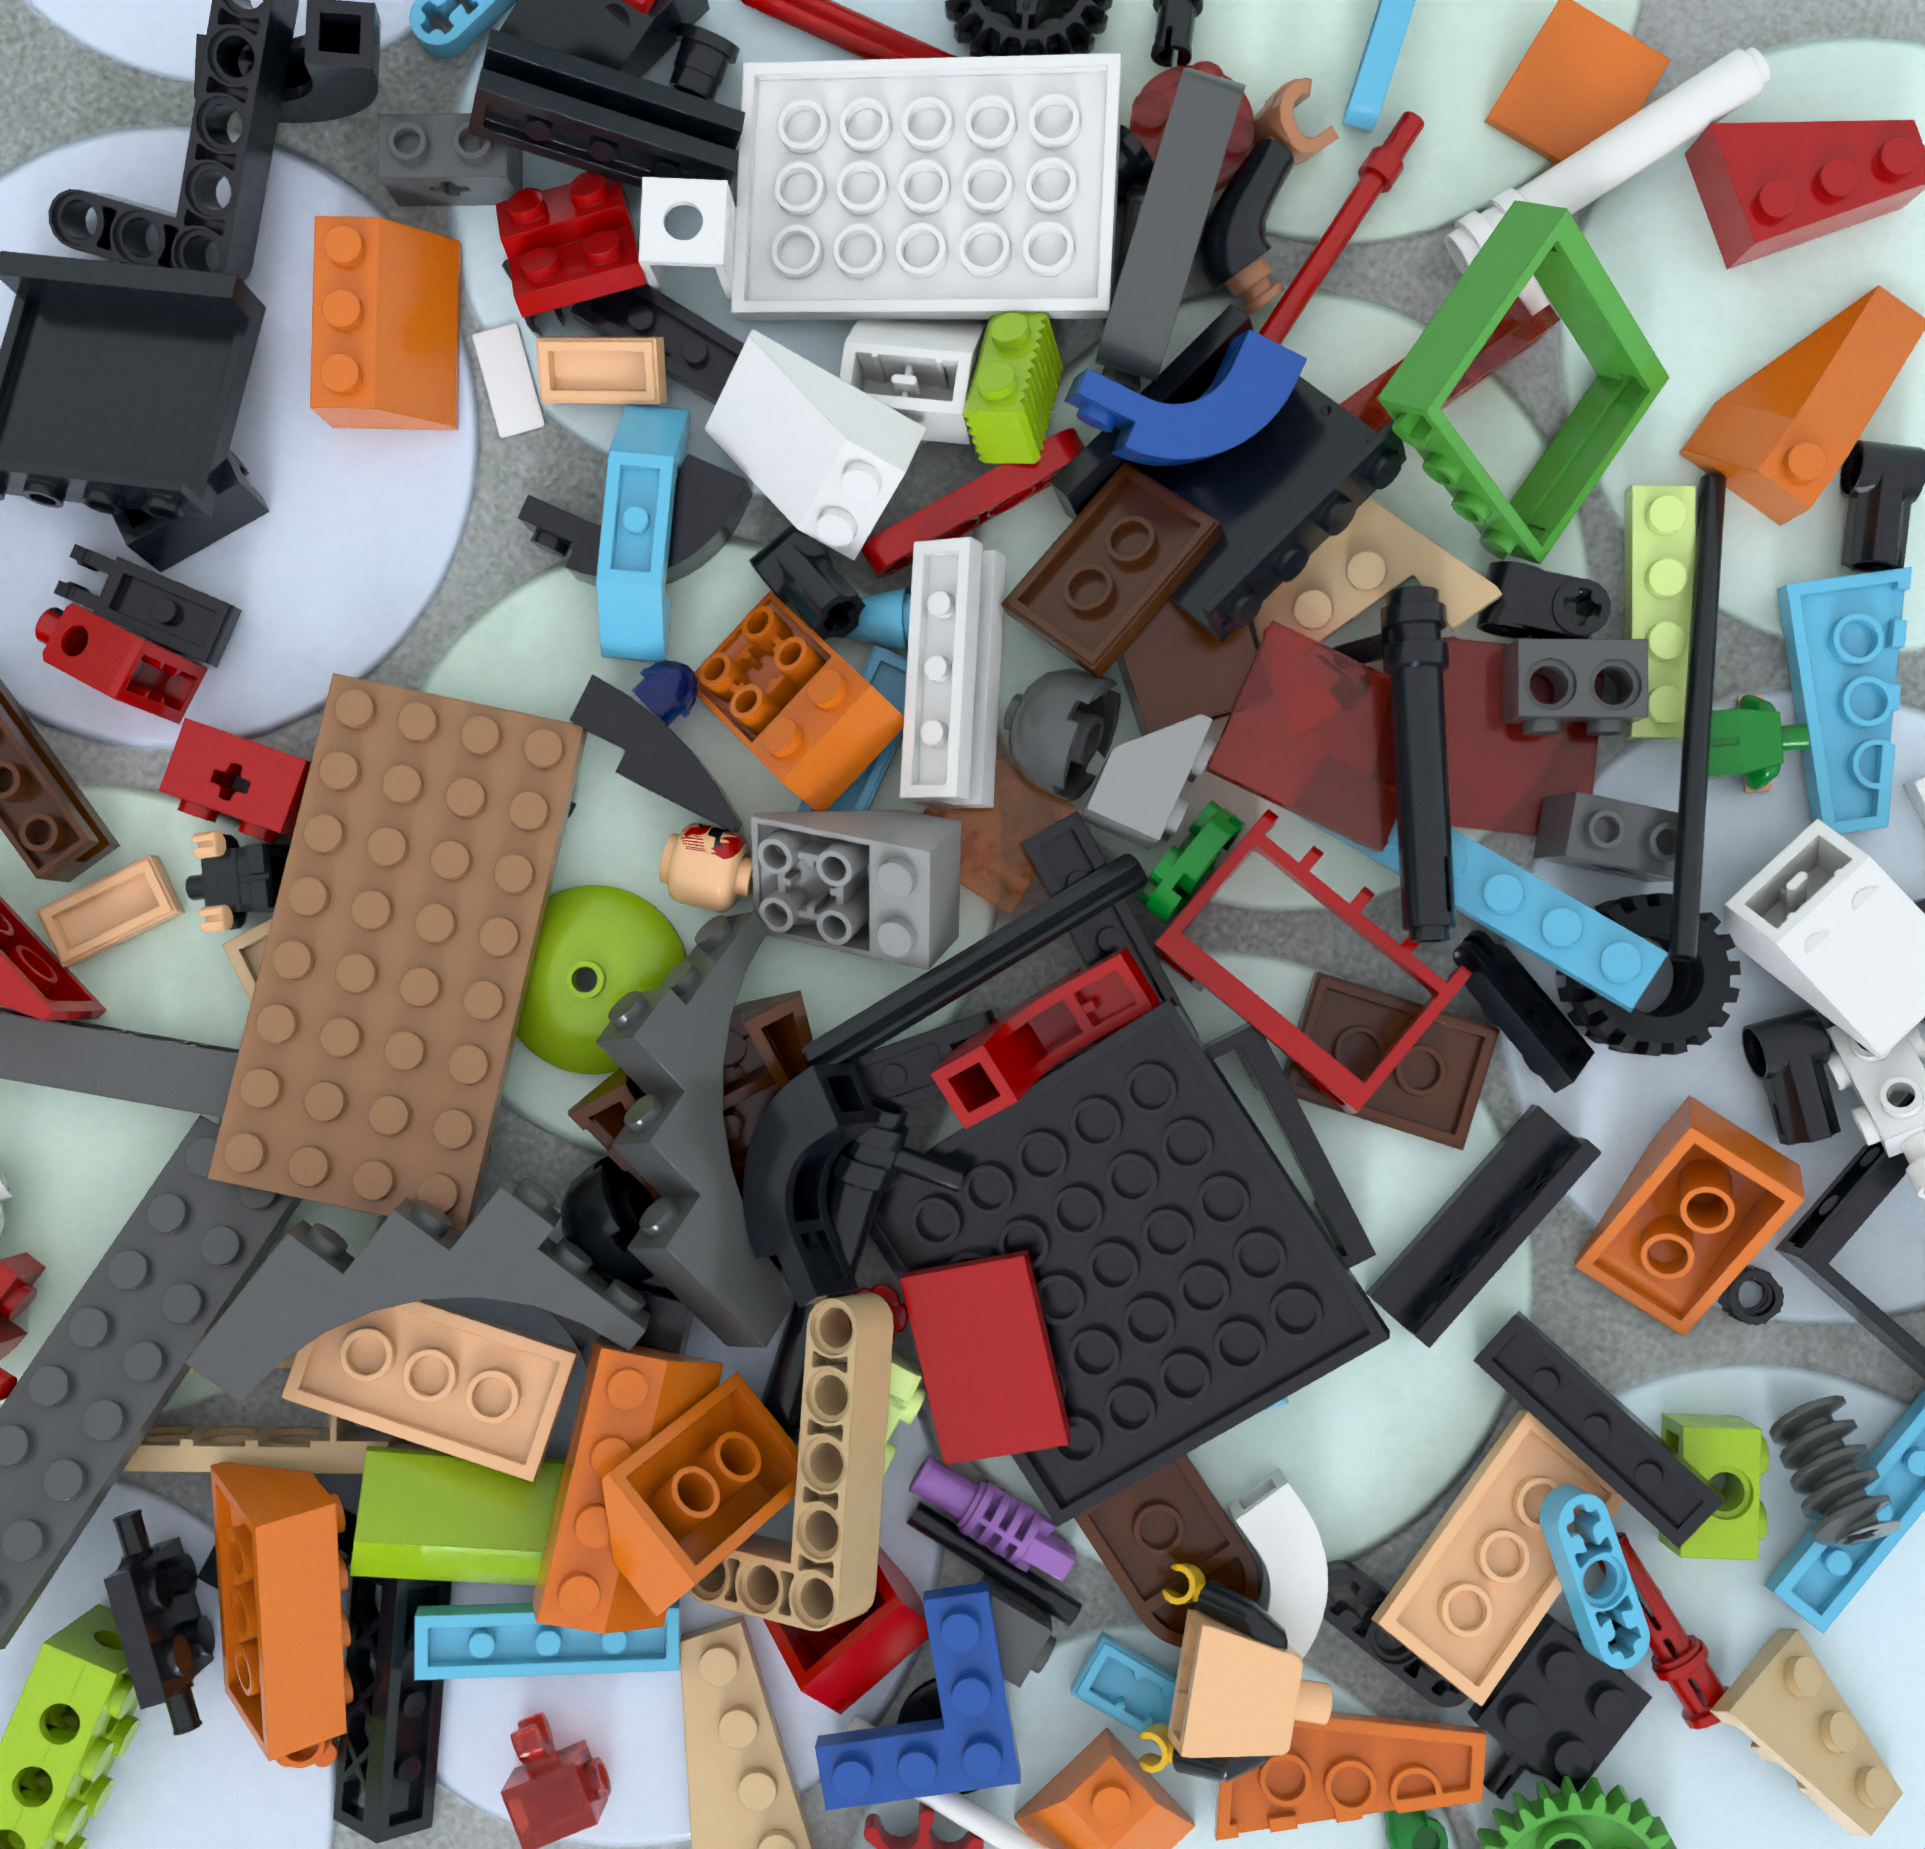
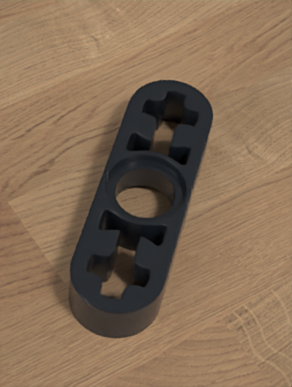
M1335 1560L1327 1563L1328 1588L1334 1582L1344 1587L1352 1580L1350 1588L1357 1599L1369 1609L1362 1619L1354 1608L1342 1600L1332 1607L1334 1599L1328 1591L1323 1616L1326 1621L1432 1704L1449 1708L1458 1706L1468 1699L1464 1693L1445 1680L1441 1679L1434 1685L1435 1678L1427 1666L1417 1659L1418 1657L1404 1645L1393 1650L1380 1647L1375 1639L1378 1624L1371 1620V1618L1387 1597L1389 1591L1348 1561ZM1376 1598L1380 1599V1601L1373 1604ZM1361 1622L1360 1628L1357 1629L1354 1627Z

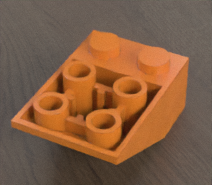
M771 591L746 615L742 622L685 682L782 784L816 812L827 811L901 732L904 725V716Z

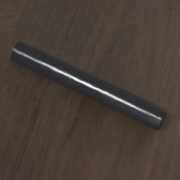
M919 1501L912 1510L906 1524L1066 1625L1070 1626L1075 1621L1082 1603L1030 1570L1025 1572L1007 1562L1005 1558L991 1552L984 1545L982 1546L971 1537L962 1534L954 1522Z

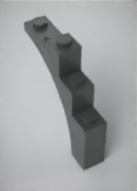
M754 911L727 917L718 915L705 923L695 936L696 946L684 962L674 967L661 982V989L642 992L632 991L615 1003L608 1014L610 1023L596 1040V1043L646 1094L628 1109L624 1116L625 1126L611 1145L662 1196L643 1213L639 1222L640 1229L627 1249L726 1346L766 1348L794 1304L795 1298L785 1281L784 1275L770 1257L755 1258L746 1228L743 1201L731 1168L723 1117V1064L731 1015L747 968L769 931V928Z
M509 1175L460 1237L450 1230L452 1221L440 1209L423 1200H420L416 1205L407 1197L393 1210L356 1258L346 1252L348 1244L334 1230L320 1223H315L312 1227L302 1220L285 1235L185 1363L236 1401L242 1403L281 1362L323 1333L370 1312L425 1299L481 1297L535 1306L582 1323L629 1352L645 1333L651 1314L643 1309L646 1305L644 1298L628 1284L618 1279H614L610 1284L592 1271L590 1267L593 1261L575 1244L565 1239H561L558 1244L551 1240L548 1235L562 1216L561 1213L553 1208L556 1203L555 1198L535 1181L523 1178L521 1182H518Z

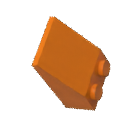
M1689 1095L1649 1143L1578 1254L1574 1267L1684 1337L1805 1200L1800 1165Z

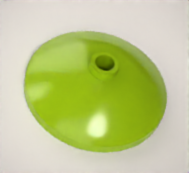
M586 885L568 888L549 896L517 1031V1037L543 1061L569 1072L596 1075L617 1071L620 1067L596 1043V1040L610 1023L608 1014L619 999L632 991L642 992L661 989L660 986L664 977L674 967L686 960L685 948L671 922L653 904L634 893L620 888ZM585 967L593 969L597 975V984L589 992L582 991L576 982L578 972Z

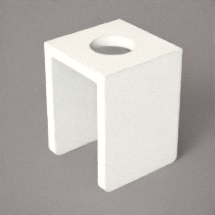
M642 177L638 261L649 286L665 295L666 266L713 267L716 269L726 300L732 299L736 207L728 180ZM680 205H689L696 208L701 213L703 219L702 227L698 234L688 240H678L668 234L667 214L673 208Z

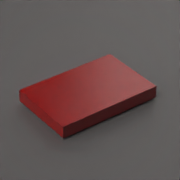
M1028 1250L905 1272L899 1278L944 1465L1069 1445L1072 1435Z

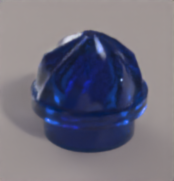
M664 660L653 664L647 669L644 668L639 673L643 679L632 691L667 726L679 715L685 719L691 714L690 710L695 704L698 686L694 671L688 665L677 661Z

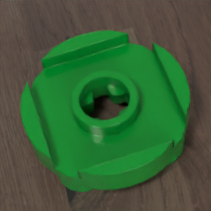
M1213 800L1210 801L1188 829L1191 833L1181 846L1177 848L1173 845L1151 872L1150 877L1152 879L1137 898L1145 905L1144 909L1163 924H1166L1171 916L1174 917L1209 876L1215 868L1213 865L1221 855L1219 851L1222 848L1228 851L1245 826V822L1227 808H1222Z

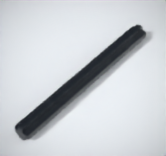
M1131 854L1119 856L808 1043L801 1050L803 1059L808 1067L812 1065L852 1063L1145 886L1147 878L1141 864Z

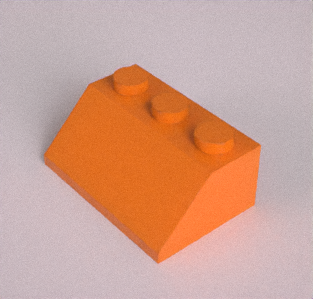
M315 216L310 408L332 428L458 430L462 244L459 240L381 217Z
M738 1372L724 1381L601 1479L613 1562L656 1617L697 1585L795 1497L798 1447Z

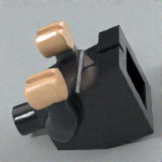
M218 830L193 835L191 838L192 843H198V848L192 849L195 857L201 859L202 874L189 876L185 887L187 895L191 900L205 899V907L199 911V917H205L206 921L199 923L201 930L206 933L242 928L245 924L247 912H274L290 845L260 843L240 847L235 837L229 834H222Z

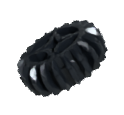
M1024 0L945 1V15L950 22H956L954 25V38L958 44L971 42L970 57L989 55L1075 54V51L1081 54H1089L1094 49L1095 37L1093 35H1102L1106 30L1108 16L1105 11L1112 7L1113 0H1030L1028 11H1024ZM984 6H990L992 13H999L1008 17L1015 28L999 22ZM1064 13H1069L1066 17L1063 18ZM1047 19H1062L1052 26L1036 30Z

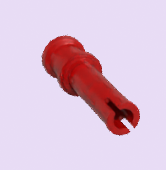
M1617 1532L1616 1535L1631 1578L1655 1615L1652 1617L1639 1598L1649 1627V1647L1654 1653L1651 1658L1653 1672L1660 1681H1667L1684 1708L1682 1710V1718L1690 1729L1708 1728L1721 1722L1710 1710L1728 1690L1729 1686L1722 1685L1707 1661L1709 1650L1704 1642L1697 1639L1694 1635H1687L1663 1597L1661 1590L1633 1550L1627 1535L1624 1532ZM1603 1560L1596 1561L1600 1566L1601 1570L1603 1571V1573L1606 1575V1568ZM1690 1678H1693L1696 1681L1700 1689H1697Z

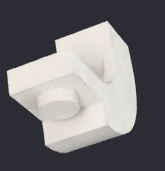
M1277 1468L1230 1502L1228 1507L1239 1527L1257 1550L1260 1558L1261 1584L1256 1603L1285 1629L1288 1644L1303 1659L1315 1640L1323 1620L1328 1593V1567L1323 1543L1313 1518L1281 1470Z

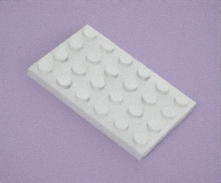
M1121 53L743 63L741 111L745 112L742 134L739 139L731 299L732 315L737 321L989 319L992 315L1010 312H1044L1048 315L1049 319H1107L1113 301L1123 80Z

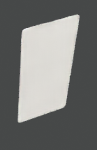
M517 323L473 334V342L500 438L544 427V419Z

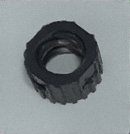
M1750 1265L1746 1266L1719 1296L1718 1303L1722 1305V1311L1728 1313V1316L1748 1325H1765L1772 1317L1781 1312L1784 1298L1783 1287L1776 1282L1770 1272ZM1753 1280L1762 1287L1763 1296L1756 1306L1744 1308L1739 1301V1288L1744 1282Z

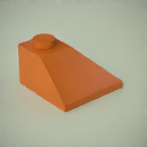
M1108 1728L1103 1730L1014 1815V1820L1029 1836L1051 1849H1172L1195 1827L1192 1818L1150 1773L1141 1768L1139 1761Z

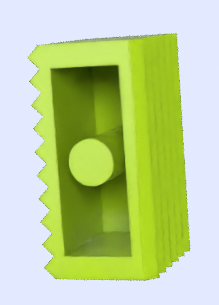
M1010 312L989 317L962 416L967 418L965 425L970 427L968 433L973 436L971 442L976 444L974 451L979 453L978 460L985 464H1034L1041 459L1039 452L1044 449L1042 442L1047 439L1045 431L1049 429L1047 422L1052 419L1050 412L1054 410L1053 402L1057 400L1055 393L1059 391L1057 383L1062 381L1060 373L1064 371L1049 317L1044 312Z

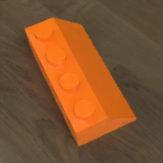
M594 1338L532 1599L536 1623L602 1634L664 1627L668 1608L656 1617L613 1562L601 1479L719 1386L724 1366L722 1362L636 1345L629 1352L611 1340Z
M220 1462L210 1465L225 1692L268 1761H272L347 1733L346 1704L353 1701V1687L350 1675L344 1666L343 1649L350 1646L351 1634L346 1615L341 1609L340 1592L348 1588V1574L343 1557L338 1552V1534L345 1531V1514L336 1493L329 1494L312 1472Z

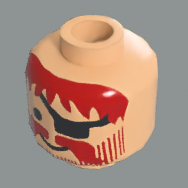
M691 823L680 834L672 833L669 836L661 857L659 868L660 881L667 883L669 895L679 903L725 913L736 904L740 895L750 897L753 892L752 859L749 858L748 841L738 832L702 823Z

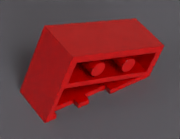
M1915 120L1710 123L1685 152L1686 160L1727 270L1902 209L1925 190V147Z

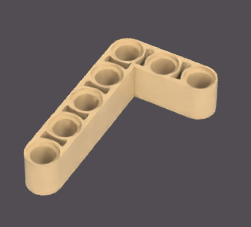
M869 1292L826 1298L815 1304L811 1310L806 1332L792 1542L752 1534L706 1577L689 1590L696 1600L704 1604L809 1631H822L866 1613L872 1606L877 1581L894 1328L893 1314L888 1303L881 1296ZM849 1318L852 1322V1332L849 1326Z

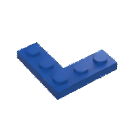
M989 1581L924 1591L923 1606L943 1718L819 1735L817 1737L815 1751L826 1811L1021 1784V1768Z

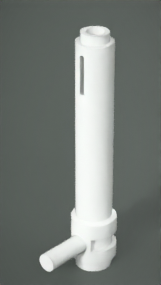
M1753 47L1745 51L1739 48L1733 50L1517 190L1510 187L1488 201V209L1482 213L1474 210L1456 221L1455 230L1444 238L1446 249L1456 268L1462 275L1515 200L1567 208L1570 214L1573 215L1704 131L1710 123L1718 122L1760 95L1763 85L1770 80L1769 66L1763 55ZM1533 275L1517 297L1530 323L1538 321L1553 311L1542 288Z

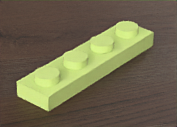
M1632 485L1625 490L1624 639H1648V717L1626 725L1624 740H1683L1696 545V486Z

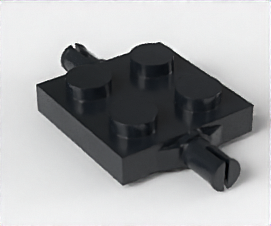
M137 1509L112 1519L113 1523H115L124 1556L121 1557L118 1569L103 1580L140 1710L166 1703L173 1727V1735L176 1736L195 1730L203 1724L199 1717L191 1687L194 1686L193 1680L195 1676L214 1660L215 1635L210 1620L207 1616L201 1614L195 1593L197 1587L196 1567L191 1556L184 1553L180 1537L150 1545L142 1517V1509Z
M1546 1613L1482 1707L1475 1703L1468 1711L1473 1721L1493 1736L1504 1751L1485 1775L1483 1785L1494 1795L1496 1794L1499 1799L1503 1800L1521 1774L1527 1770L1532 1774L1547 1778L1560 1789L1563 1777L1570 1776L1576 1792H1580L1649 1703L1652 1696L1627 1676L1622 1669H1615L1588 1653L1581 1642L1579 1633L1570 1631L1550 1614ZM1611 1619L1615 1631L1622 1626ZM1615 1638L1608 1642V1644L1612 1646L1616 1642Z

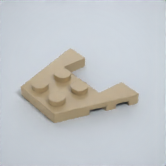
M1370 497L1356 509L1352 521L1341 533L1329 536L1309 556L1305 568L1296 578L1289 582H1283L1262 602L1260 611L1253 619L1286 734L1293 743L1341 710L1306 662L1304 656L1383 600L1388 592L1398 589L1413 578L1420 586H1430L1438 589L1439 602L1446 605L1447 624L1452 631L1502 597L1501 591L1495 584Z

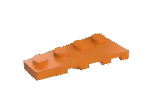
M1331 1712L1330 1718L1325 1725L1294 1720L1291 1745L1287 1754L1269 1756L1265 1765L1228 1782H1218L1214 1825L1215 1839L1218 1841L1238 1838V1833L1270 1829L1271 1833L1298 1829L1297 1824L1335 1819L1337 1823L1363 1819L1362 1815L1392 1810H1396L1400 1814L1482 1802L1486 1733L1481 1727Z

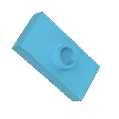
M1101 1631L1070 1685L1072 1695L1140 1734L1154 1723H1163L1169 1726L1177 1674Z

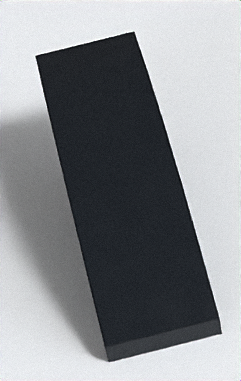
M592 674L570 721L626 750L615 772L727 830L739 832L743 822L725 791L701 759L659 718L626 693Z

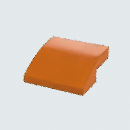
M1558 0L1484 122L1556 165L1640 111L1671 59L1575 1Z

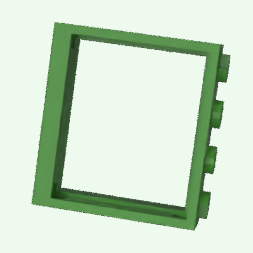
M1515 200L1381 391L1377 400L1394 420L1392 424L1394 433L1404 442L1413 446L1423 458L1422 469L1434 481L1443 485L1454 500L1451 502V506L1454 511L1471 522L1482 535L1479 539L1481 546L1490 554L1502 560L1508 554L1541 564L1670 377L1569 210L1562 207ZM1534 275L1598 376L1514 497L1508 502L1440 408L1530 278Z

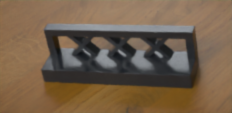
M1532 1104L1370 1287L1366 1294L1411 1335L1430 1348L1602 1152L1588 1139L1572 1136L1540 1106Z
M353 1576L349 1618L351 1643L347 1647L346 1669L352 1682L353 1701L346 1704L347 1733L340 1735L333 1819L376 1844L432 1828L444 1679L414 1680L415 1613L418 1606L450 1605L452 1581ZM376 1584L382 1586L380 1614L375 1603ZM370 1652H372L376 1662L375 1679L369 1666ZM365 1715L370 1726V1741H368L364 1731ZM360 1782L365 1792L364 1808L358 1806Z

